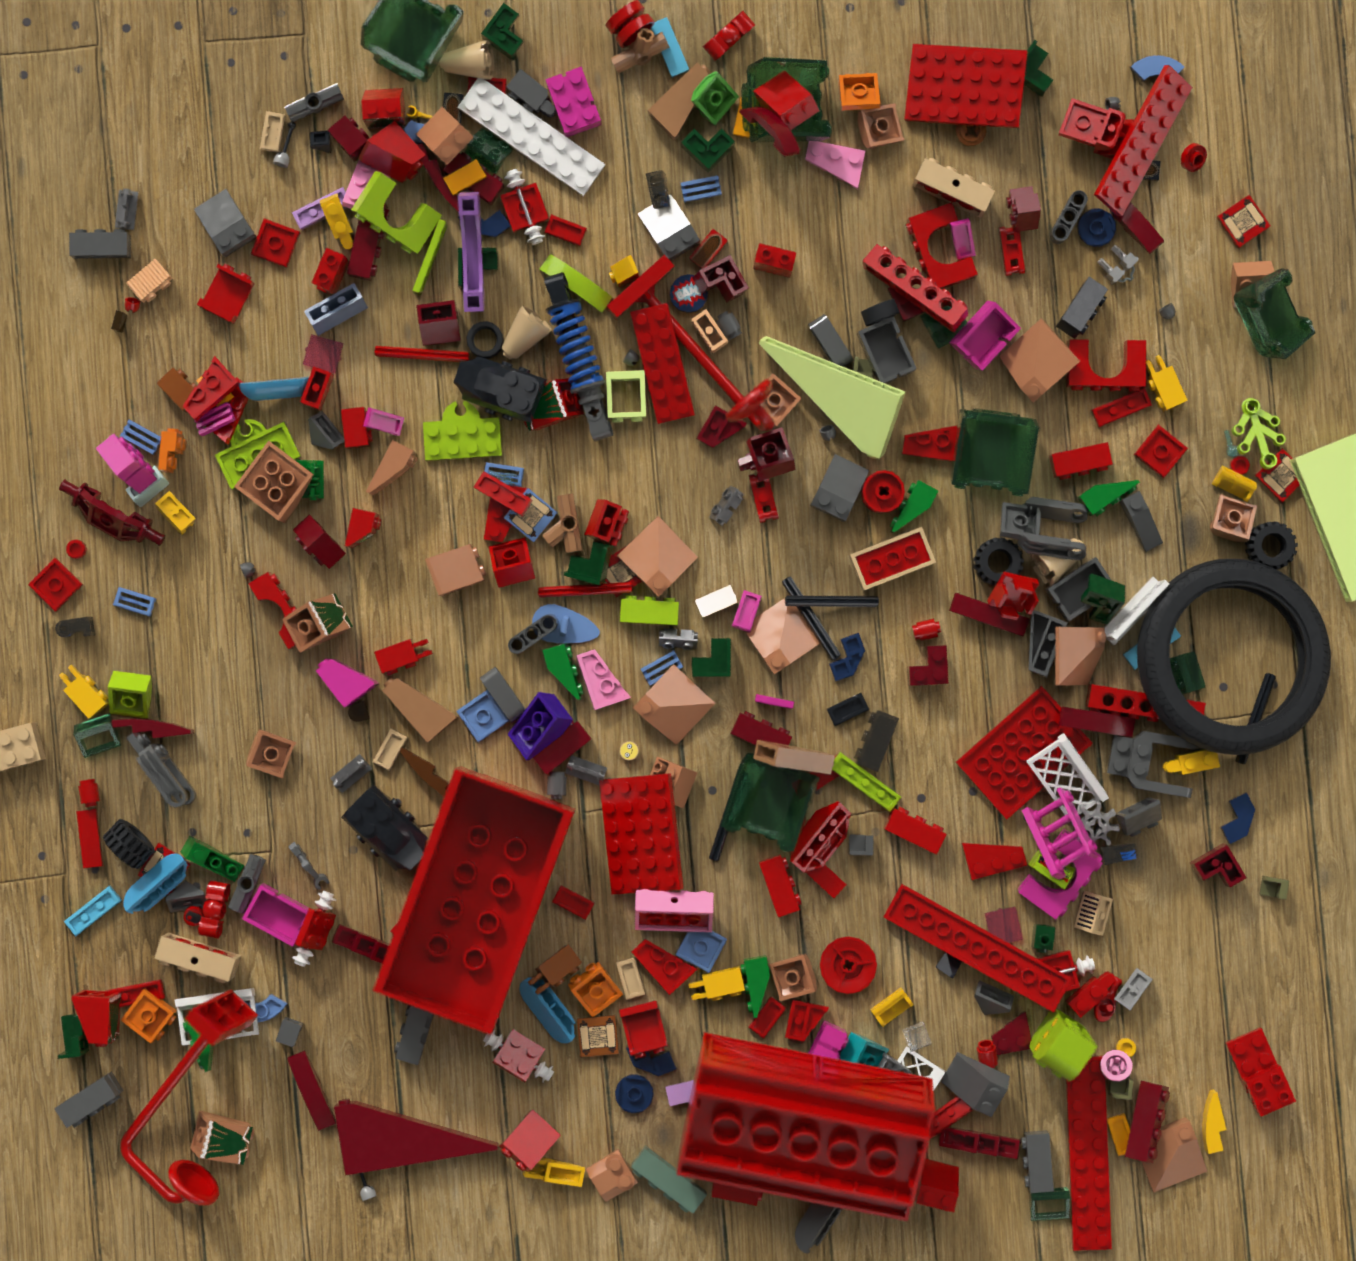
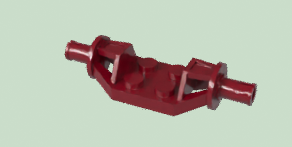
M66 479L62 481L59 490L73 497L72 506L79 507L88 524L119 541L136 540V542L140 543L143 539L147 538L158 546H161L166 535L151 528L152 519H146L137 512L127 516L121 510L112 508L105 501L100 500L101 492L89 487L86 482L77 487ZM131 529H136V530H140V531H139V532H135V531H130V530H131Z

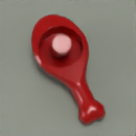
M1116 976L1114 983H1112L1108 990L1110 993L1094 1006V1017L1099 1022L1108 1021L1115 1013L1116 992L1118 987L1122 985V980Z

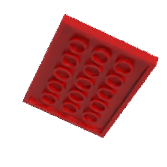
M913 44L904 120L1019 128L1028 51Z
M1043 686L1035 690L955 762L1006 820L1044 787L1027 763L1028 759L1057 741L1058 736L1063 733L1079 755L1093 744L1081 729L1059 726L1061 707ZM1059 746L1051 751L1050 757H1061L1062 751ZM1038 759L1033 764L1036 768L1044 769L1046 760ZM1049 760L1048 770L1057 771L1059 762ZM1063 762L1061 771L1065 769L1070 763ZM1047 773L1045 781L1049 783L1056 777V774Z
M671 773L599 780L611 895L636 893V890L648 889L649 891L684 889Z

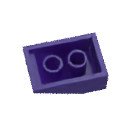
M538 692L510 730L508 736L523 757L529 761L559 738L573 719L554 694Z

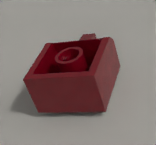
M782 427L750 437L746 441L748 454L737 460L740 471L755 470L759 482L796 470L794 457Z

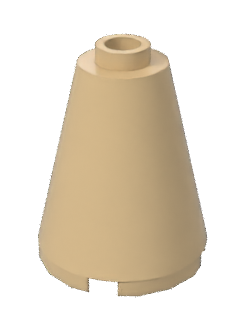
M484 40L445 52L440 57V67L447 73L486 80L492 79L493 76H490V71H494L493 49L488 47L491 43L488 40Z
M522 306L501 347L504 350L502 352L503 355L510 360L512 358H519L548 335L552 330L551 326L545 320L542 321L533 310Z
M1072 538V539H1071V541L1083 543V542H1082L1081 540H1079V539H1078V540L1075 539V538ZM1030 554V561L1034 560L1036 565L1033 567L1034 571L1045 584L1049 582V586L1054 585L1078 561Z

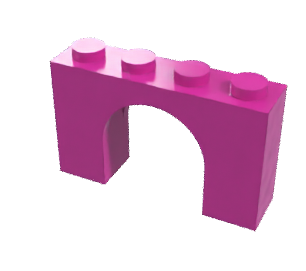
M1064 828L1053 843L1070 834V832ZM1077 838L1058 849V851L1068 856L1082 848L1083 844ZM1097 853L1099 857L1095 859L1085 854L1073 861L1076 868L1075 876L1066 889L1050 888L1031 874H1028L1018 887V892L1056 920L1058 916L1062 917L1068 909L1066 907L1070 901L1074 902L1078 897V890L1089 883L1091 879L1089 876L1092 872L1099 870L1103 864L1101 862L1102 856Z

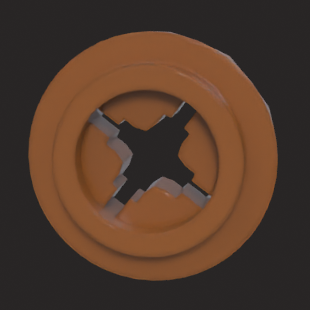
M957 124L956 136L959 142L966 146H976L984 140L986 126H977L974 136L972 134L965 136L968 131L967 127L972 128L975 126Z

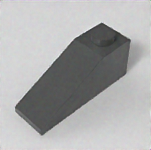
M1140 491L1119 501L1145 552L1163 543Z

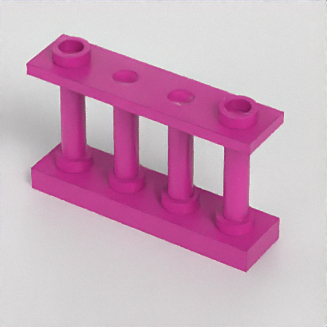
M1058 788L1059 799L1039 811L1027 807L1022 810V813L1051 876L1061 880L1066 877L1064 869L1068 864L1085 854L1095 859L1099 856L1096 852L1097 846L1090 839L1074 806L1073 795L1070 791ZM1064 805L1068 814L1044 827L1041 823L1042 817ZM1072 821L1076 830L1055 843H1051L1048 838L1050 833ZM1079 837L1083 847L1061 860L1058 859L1056 855L1057 850Z

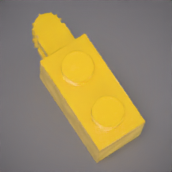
M338 194L320 200V205L334 238H339L345 250L351 249L353 247V240L350 233L353 230Z
M1158 355L1155 356V359L1160 369L1159 372H1155L1152 363L1146 360V368L1150 375L1148 376L1149 380L1147 383L1150 390L1156 394L1157 398H1155L1158 408H1162L1164 412L1188 400L1173 366L1166 368L1162 357Z
M71 664L68 669L76 679L72 682L62 672L59 677L67 685L63 691L88 719H93L109 705L107 701L108 696L102 690L98 691L94 686L96 684L89 675H82Z
M1203 749L1174 755L1175 759L1163 763L1162 768L1165 772H1178V774L1184 775L1219 768L1220 763L1218 753Z
M740 966L702 974L703 980L688 984L689 988L692 989L705 986L706 992L691 995L692 1000L707 997V999L711 998L712 1001L723 999V995L730 994L733 997L741 995V991H745Z

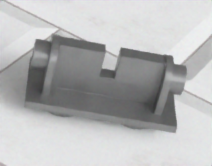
M130 189L119 190L115 228L134 230L138 192L131 191Z
M730 486L723 492L719 503L714 505L709 517L723 526L733 514L729 507L737 509L743 500L744 494L737 488Z
M664 628V630H660L659 646H663L666 649L674 647L684 650L697 649L698 632L681 629V636H677V629Z
M359 754L330 779L333 781V785L343 793L372 768Z
M571 755L565 773L600 785L599 780L603 781L607 767Z

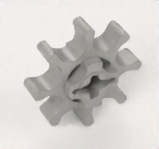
M1097 801L1096 809L1088 811L1081 804L1080 811L1084 813V817L1081 820L1090 839L1095 843L1097 839L1101 838L1106 841L1107 845H1110L1111 840L1106 835L1107 832L1110 830L1120 831L1119 824H1111L1109 822L1111 817L1116 816L1115 809H1111L1108 813H1102L1100 811L1101 801ZM1097 819L1098 824L1096 825L1095 830L1093 831V826L1095 825Z

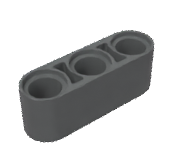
M1078 190L1073 192L1067 200L1050 232V239L1053 243H1063L1071 233L1088 201L1084 191ZM1073 197H1080L1082 199V204H1075L1073 201ZM1070 213L1073 216V221H1066L1064 214ZM1055 230L1063 231L1064 237L1057 238Z
M825 314L808 324L830 362L845 367L854 361L849 350Z
M547 614L509 640V650L514 654H519L557 628V617L553 614ZM546 618H551L554 621L552 628H547L544 625ZM530 629L537 630L538 637L536 639L529 637L528 632ZM515 639H518L522 642V648L520 650H517L513 647V641Z
M494 667L480 677L482 683L509 721L512 723L517 720L526 709L499 670Z

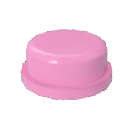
M1112 1050L1102 1057L1100 1069L1108 1080L1120 1082L1130 1076L1132 1061L1125 1052Z

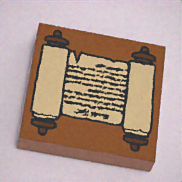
M615 1015L577 1018L580 1057L619 1054Z

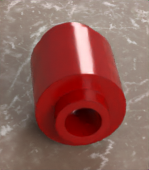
M934 618L917 622L916 625L912 626L915 640L924 641L936 638L938 633L941 632L939 621L935 622Z
M95 778L79 781L80 786H78L81 804H85V807L96 806L97 801H100V796Z
M991 1040L980 1041L977 1047L978 1061L994 1069L998 1065L996 1046Z

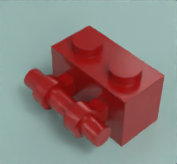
M597 499L584 535L600 542L610 541L609 544L616 547L618 541L622 538L621 533L624 524L628 522L627 516L629 511L606 499Z

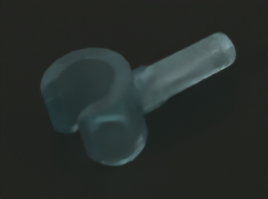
M1225 430L1224 433L1227 441L1226 453L1228 456H1237L1239 454L1237 451L1238 446L1232 445L1229 430Z
M490 471V475L503 479L505 484L515 485L511 483V477L518 478L516 474H501Z

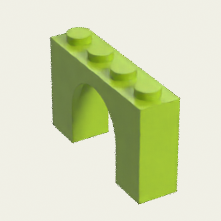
M375 171L351 211L356 213L354 217L363 223L365 221L369 222L371 229L378 233L382 231L386 234L385 238L395 244L396 241L402 245L400 248L408 254L411 252L418 254L442 215L429 205L420 203L407 224L397 228L391 227L385 220L383 208L385 201L397 183L383 173Z

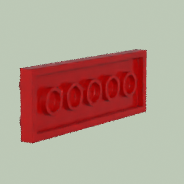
M668 302L631 311L630 314L657 423H665L696 415Z

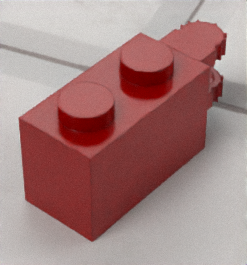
M408 639L375 651L374 654L381 673H387V676L398 673V668L405 666V669L417 666L415 662L433 654L432 650H426L421 654L416 652L415 648L429 643L428 639L413 643L412 639Z
M1105 971L1098 978L1092 976L1069 996L1065 1002L1082 1018L1110 993L1107 989L1116 979L1114 974Z

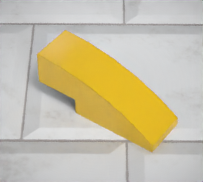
M1214 1089L1209 1091L1202 1122L1204 1149L1208 1154L1224 1151L1219 1132L1227 1130L1218 1093Z
M541 1158L531 1171H524L522 1174L524 1177L541 1179L544 1182L582 1187L585 1167Z

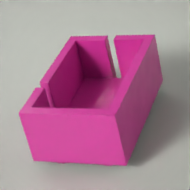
M582 66L565 72V77L559 74L545 79L566 137L602 125Z
M987 300L949 343L961 355H964V358L974 369L983 371L1007 344L1005 341L998 339L1010 341L1021 328L996 302Z
M113 433L96 447V450L116 476L139 494L157 480L153 474L155 470L148 462L144 461L145 457L123 437L119 438Z
M263 883L259 886L242 919L293 947L309 907L283 893L277 895L278 890Z
M824 1020L808 1053L840 1059L838 1052L841 1048L844 1049L849 1040L847 1038L848 1034L845 1029Z

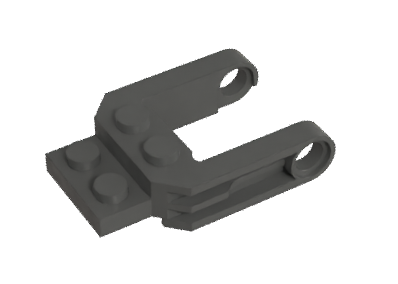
M1031 497L1023 505L1003 502L1001 507L1000 537L1018 539L1017 544L1026 553L1081 560L1086 556V546L1083 543L1071 541V539L1039 535L1040 518L1082 523L1087 520L1088 510L1083 504L1039 497ZM1074 512H1081L1082 514L1077 515Z
M1147 731L1140 732L1134 738L1113 735L1107 773L1126 776L1133 788L1191 798L1192 788L1148 781L1146 776L1149 772L1153 749L1152 743L1198 751L1200 747L1187 742L1181 737Z
M132 733L127 737V740L139 755L136 758L138 764L170 806L180 807L191 804L195 800L196 792L176 766L168 755L167 749L162 744H150L149 738L141 733ZM185 790H188L191 794L189 800H187V793L185 792ZM173 795L179 803L173 802L171 796Z

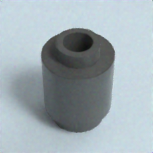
M725 311L717 316L719 320L716 323L728 340L742 333L740 330L741 326L733 312L728 313V311Z
M550 772L549 777H547V795H551V799H562V796H566L567 777H565V772Z

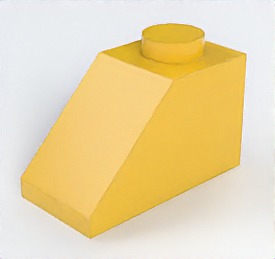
M631 255L610 266L611 272L608 273L612 283L616 282L618 287L639 277V272Z

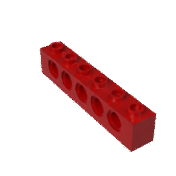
M876 244L863 259V268L953 333L968 316V308L963 301L955 300L946 289L941 290L932 279L924 278L918 269L910 268L906 265L907 263L901 257L896 258L887 247H881ZM884 263L891 264L889 267H882ZM899 274L906 275L904 278L897 277V275ZM915 284L921 285V287L918 289L912 288V286ZM929 295L936 296L933 300L927 299ZM944 306L951 307V309L948 311H945L942 308Z
M1089 684L1085 707H1090V711L1101 713L1102 709L1109 710V714L1120 716L1121 713H1127L1128 718L1135 719L1145 716L1147 721L1158 722L1160 719L1150 703L1147 712L1141 710L1142 702L1146 701L1149 703L1143 692ZM1105 695H1109L1112 699L1111 704L1108 706L1103 704V697ZM1128 698L1131 703L1128 709L1122 707V700ZM1187 700L1190 705L1204 715L1206 703Z

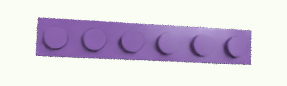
M464 192L458 195L463 254L464 312L484 311L485 294L479 192Z

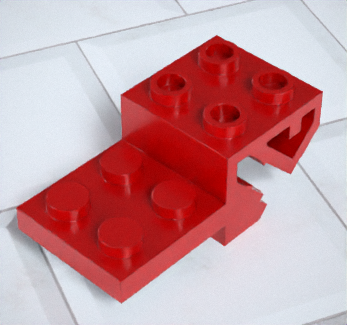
M1072 98L1058 135L1095 147L1093 153L1113 159L1134 119H1126V115L1121 111L1112 108L1106 110Z
M1261 1027L1225 1042L1239 1073L1243 1088L1246 1093H1249L1251 1103L1260 1117L1296 1102L1282 1067L1277 1064Z

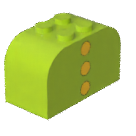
M1058 1008L1054 1012L1049 1011L1030 1042V1049L1033 1057L1036 1059L1035 1062L1043 1068L1047 1066L1052 1069L1051 1072L1058 1078L1064 1077L1069 1081L1073 1080L1081 1072L1098 1047L1084 1025Z

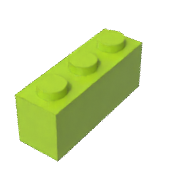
M625 595V599H621L620 622L678 625L679 602H675V598H664V601H656V597H645L644 600H637V596Z

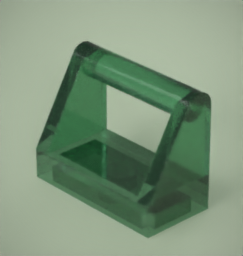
M111 713L74 725L73 735L84 758L122 746L116 727L112 728L113 718ZM107 730L110 731L114 741L90 749L86 748L83 738Z
M1054 1188L1052 1192L1030 1193L1029 1191L1030 1220L1069 1219L1070 1191L1068 1188ZM1064 1199V1211L1035 1213V1201Z

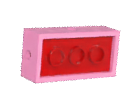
M648 889L636 890L635 930L712 932L713 893L706 891L689 892L685 890L680 892L649 891Z

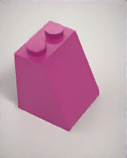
M326 658L318 664L319 668L316 670L344 708L350 707L379 684L376 680L337 659Z

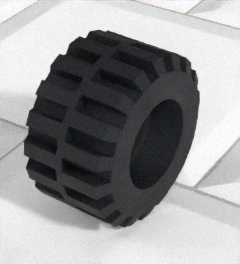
M1276 521L1260 524L1251 530L1250 538L1245 542V545H1247L1245 552L1249 554L1247 558L1263 565H1268L1271 568L1281 569L1287 566L1289 562H1292L1294 559L1292 557L1297 553L1295 547H1298V543H1295L1294 540L1297 539L1296 535H1292L1291 532L1293 530L1286 528L1287 525L1279 524ZM1267 535L1275 536L1280 542L1281 549L1276 557H1269L1262 550V541Z
M1002 537L990 539L980 545L973 560L977 576L984 583L996 586L1003 573H995L988 566V557L994 551H1003L1008 556L1009 567L1005 572L1020 575V572L1023 570L1024 558H1022V551L1018 549L1019 546L1014 544L1012 540Z
M119 819L103 835L107 847L121 861L135 869H139L155 852L149 839L134 825L123 819Z

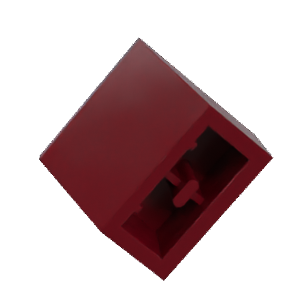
M455 300L416 305L423 346L461 341Z

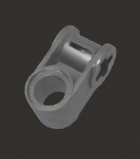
M883 1053V1058L878 1065L879 1068L885 1067V1069L894 1071L903 1070L906 1073L912 1074L907 1067L900 1064L896 1059Z

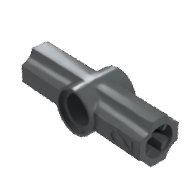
M336 83L316 93H309L305 98L285 106V109L293 123L310 114L320 113L324 108L344 100V97ZM313 99L319 100V104L316 107L310 106V102Z
M250 854L228 908L244 914L252 893L257 886V881L266 859ZM245 878L249 879L252 883L250 889L243 886Z

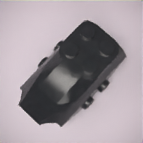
M477 356L473 360L460 362L454 378V384L459 388L463 400L485 408L484 412L491 415L496 413L502 414L501 418L512 421L514 418L532 423L547 379L530 374V370L519 367V370L512 368L513 365L502 361L500 364Z
M373 784L341 818L357 833L356 837L363 844L367 843L371 846L370 851L376 857L381 856L395 871L398 869L410 871L422 859L425 851V841L428 837L414 822L415 817L409 811L405 813L400 808L402 805L397 799H391Z

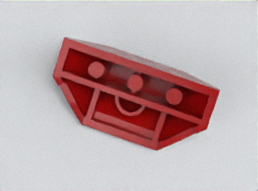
M839 801L815 811L792 840L790 862L802 873L823 867L847 837L851 812Z

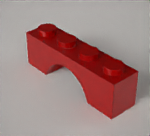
M266 572L248 583L258 600H272L281 607L284 617L297 610L295 606L292 607L290 605L288 593L285 590L282 591L279 587L280 580L275 573ZM283 623L278 633L287 648L293 649L296 645Z

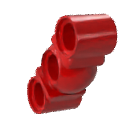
M741 11L702 47L716 61L739 41L741 37L749 32L755 24L744 11Z
M209 881L205 896L208 900L205 901L202 910L204 917H201L198 927V934L200 936L220 938L224 923L221 920L226 914L225 902H228L230 895V884Z

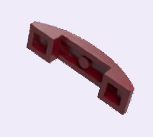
M762 107L740 109L739 113L749 123L758 122L775 138L773 146L784 157L800 153L799 146L792 132L776 114Z

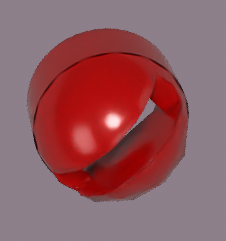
M133 297L125 298V310L127 312L132 310V313L137 312L140 308V300Z

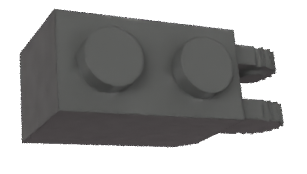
M520 69L506 86L509 92L508 95L513 100H520L524 103L523 107L530 112L534 111L536 114L541 112L549 118H554L556 108L548 101V90Z

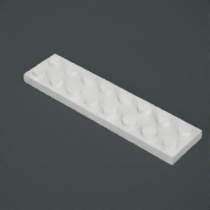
M477 78L458 106L460 111L583 197L605 166L599 159L485 79Z

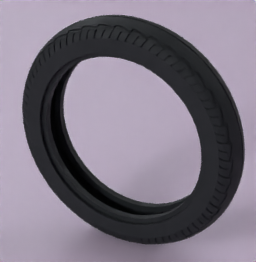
M1218 559L1198 564L1182 572L1172 579L1169 585L1152 602L1144 617L1139 633L1137 663L1141 684L1150 705L1159 718L1175 734L1187 742L1211 752L1245 755L1265 751L1285 742L1302 729L1319 707L1328 685L1331 668V650L1328 633L1321 614L1308 594L1295 581L1277 569L1259 562L1245 559ZM1221 588L1241 589L1264 598L1283 615L1290 626L1296 642L1298 664L1295 681L1290 693L1280 707L1271 715L1251 725H1228L1204 716L1184 698L1172 674L1170 642L1174 627L1188 605L1210 590Z

